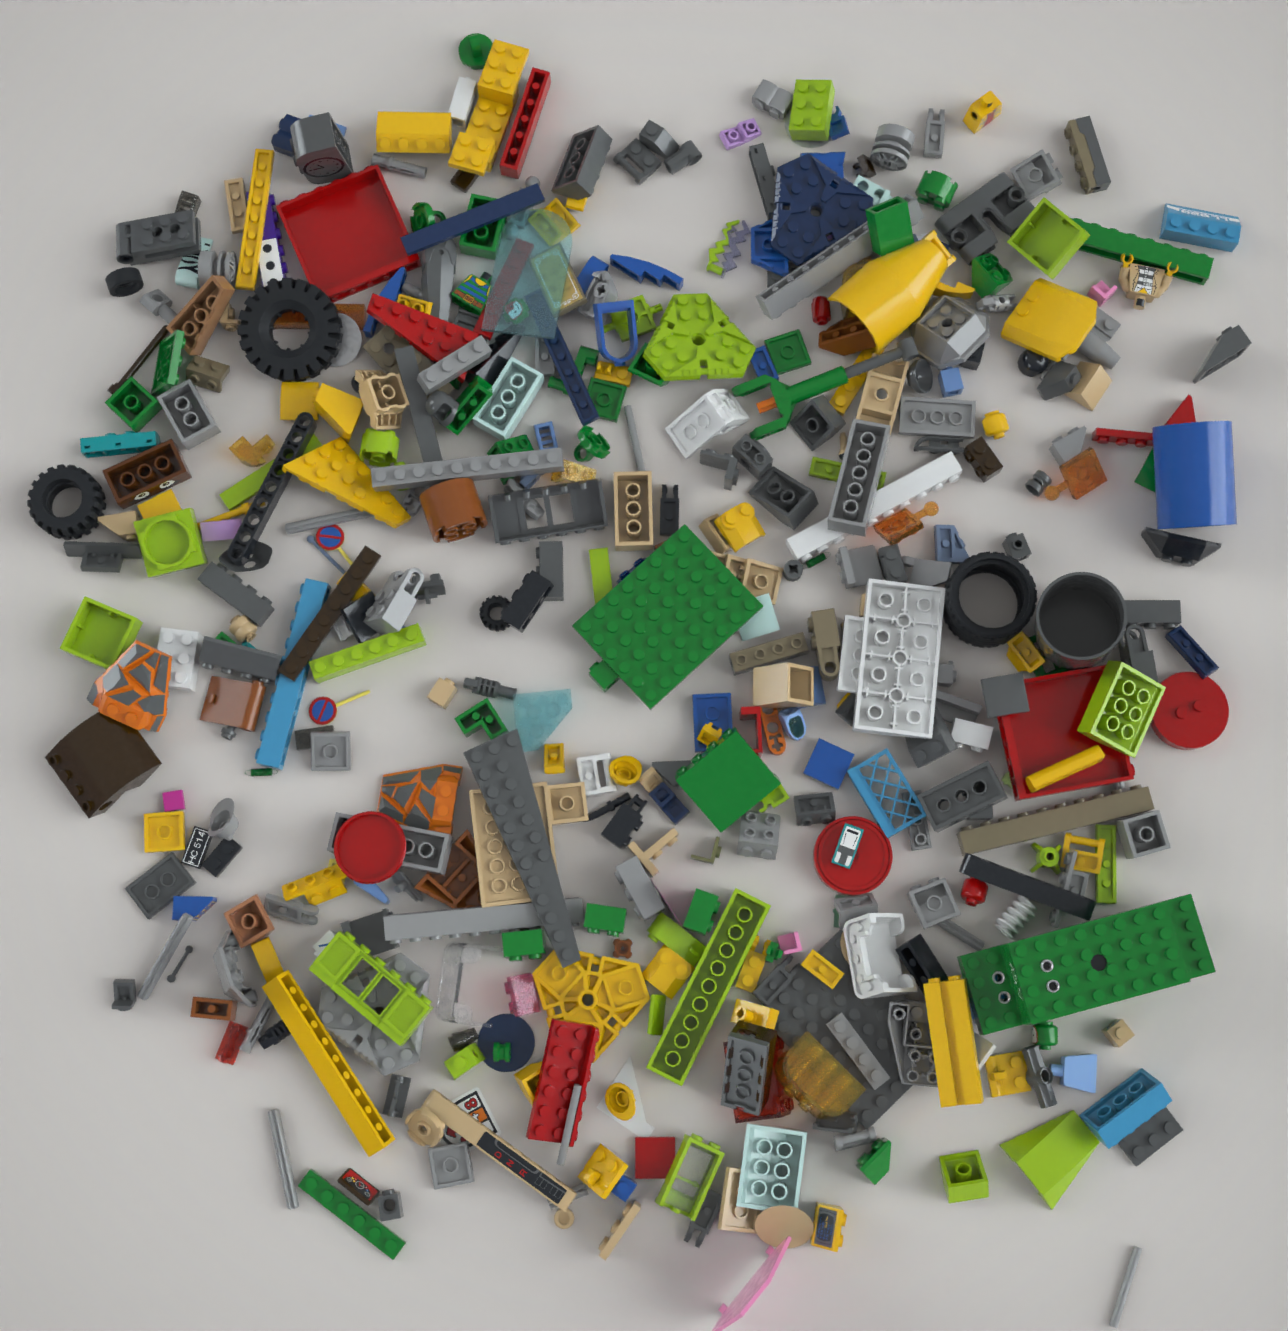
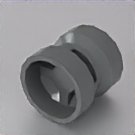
M1037 470L1033 475L1034 478L1028 480L1025 484L1027 490L1037 497L1044 492L1043 489L1052 483L1051 478L1041 470Z

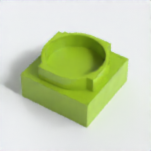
M1043 197L1007 243L1053 280L1089 238L1090 234Z
M186 508L133 522L148 578L208 564L194 509Z
M85 596L60 649L107 670L135 641L143 622L136 617Z

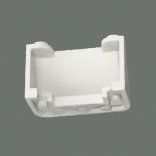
M867 913L850 919L844 924L843 932L855 995L858 998L869 999L917 992L914 977L911 974L902 975L899 955L895 950L897 949L895 936L902 934L905 927L903 913Z

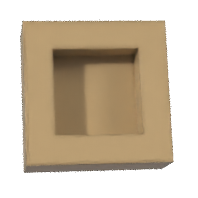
M650 767L638 780L648 793L664 782L653 767Z

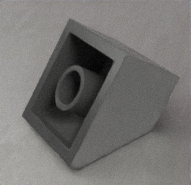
M824 395L811 399L789 422L811 451H814L832 438L846 424Z

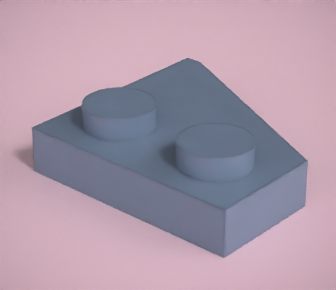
M955 525L934 526L935 561L960 564L969 558L964 548L965 544L960 539Z

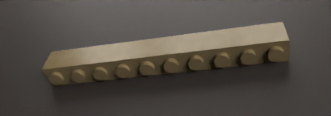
M1139 784L1129 787L1130 791L1126 792L1119 789L1111 791V795L1105 797L1104 793L1092 796L1093 800L1089 801L1081 798L1074 800L1072 805L1067 806L1066 802L1054 805L1055 809L1052 810L1044 807L1037 809L1035 814L1029 815V812L1017 814L1018 818L1010 819V816L998 819L999 822L994 824L991 821L980 823V827L973 828L972 825L962 827L961 832L956 834L962 856H965V853L975 854L1151 811L1155 808L1149 787H1142Z

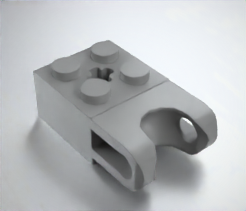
M410 568L405 572H393L383 589L376 594L375 602L367 610L366 618L363 622L380 635L399 632L417 601L414 597L424 581V575L421 570ZM412 573L416 575L414 583H411L409 580Z

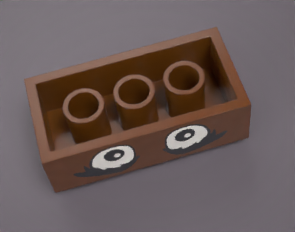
M172 439L103 470L117 504L123 510L192 478L177 444Z

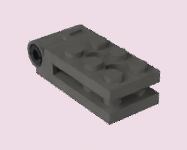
M193 210L121 222L116 225V259L122 264L133 266L201 252L200 220L198 217L195 218Z

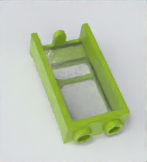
M694 1133L691 1136L684 1134L680 1148L658 1197L655 1199L659 1206L670 1208L673 1212L683 1214L692 1221L696 1220L725 1154L719 1150L720 1145L711 1141L709 1144L702 1142V1137Z

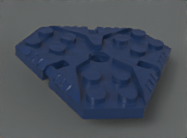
M809 153L777 167L774 197L776 210L773 211L770 247L798 267L867 222L865 209L873 206V197L853 185L847 179L838 177L837 172L821 163V161ZM832 182L838 185L836 189L830 186ZM783 206H789V210H783ZM811 211H819L820 216H813ZM831 235L833 240L828 241L826 236Z

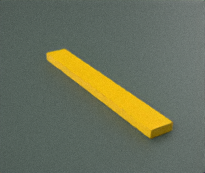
M255 149L235 288L239 290H255L275 156L274 150Z

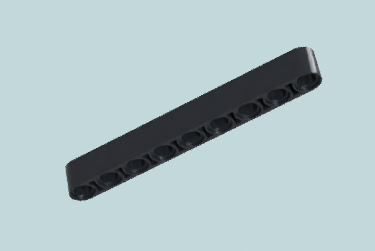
M302 412L297 416L228 548L227 555L235 565L241 566L248 561L292 476L289 472L282 475H277V472L282 469L284 464L303 455L316 430V422L308 412ZM305 421H311L309 425L303 426ZM302 437L301 441L294 442L295 438ZM294 453L292 458L286 459L287 454ZM271 486H277L273 492L268 491ZM263 502H268L265 508H260ZM254 519H259L256 525H251ZM246 535H250V536H251L248 541H246V542H243V541H242L243 538H244V536H246ZM242 552L239 558H234L235 553Z

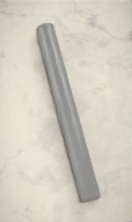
M631 405L624 406L637 470L645 471Z
M574 1084L557 1159V1164L562 1166L565 1165L582 1085Z
M1136 1246L1133 1248L1109 1323L1110 1326L1115 1328L1118 1327L1142 1251L1141 1248Z

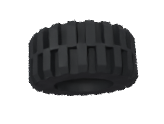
M64 464L57 465V469L50 467L45 474L41 472L38 475L40 477L38 481L34 480L31 484L33 489L28 492L31 500H27V506L30 508L29 513L34 522L49 535L51 534L58 539L71 540L72 537L79 539L82 538L81 534L88 535L92 533L90 529L99 526L97 517L104 516L105 514L102 513V510L106 509V503L103 501L106 499L105 493L96 479L84 469L70 464L67 467ZM67 488L80 489L82 501L79 508L70 516L56 517L52 511V504L57 494Z

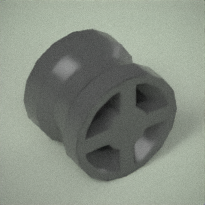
M797 560L788 561L783 569L784 577L792 582L800 579L803 572V566Z

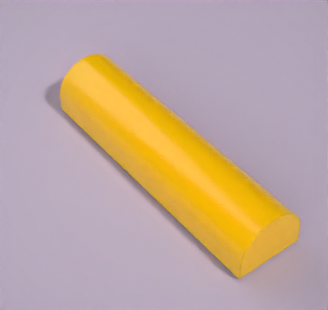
M1095 745L1027 776V786L1033 793L1101 762L1105 755L1102 749Z

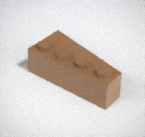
M212 275L166 327L171 334L177 329L184 331L183 338L186 339L183 349L189 355L202 354L235 292L234 287L224 276Z

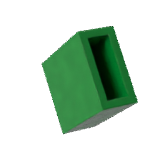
M897 196L865 209L873 252L884 256L914 243L908 202L905 199Z

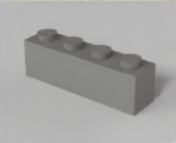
M482 335L420 372L417 382L428 396L489 358L492 350Z

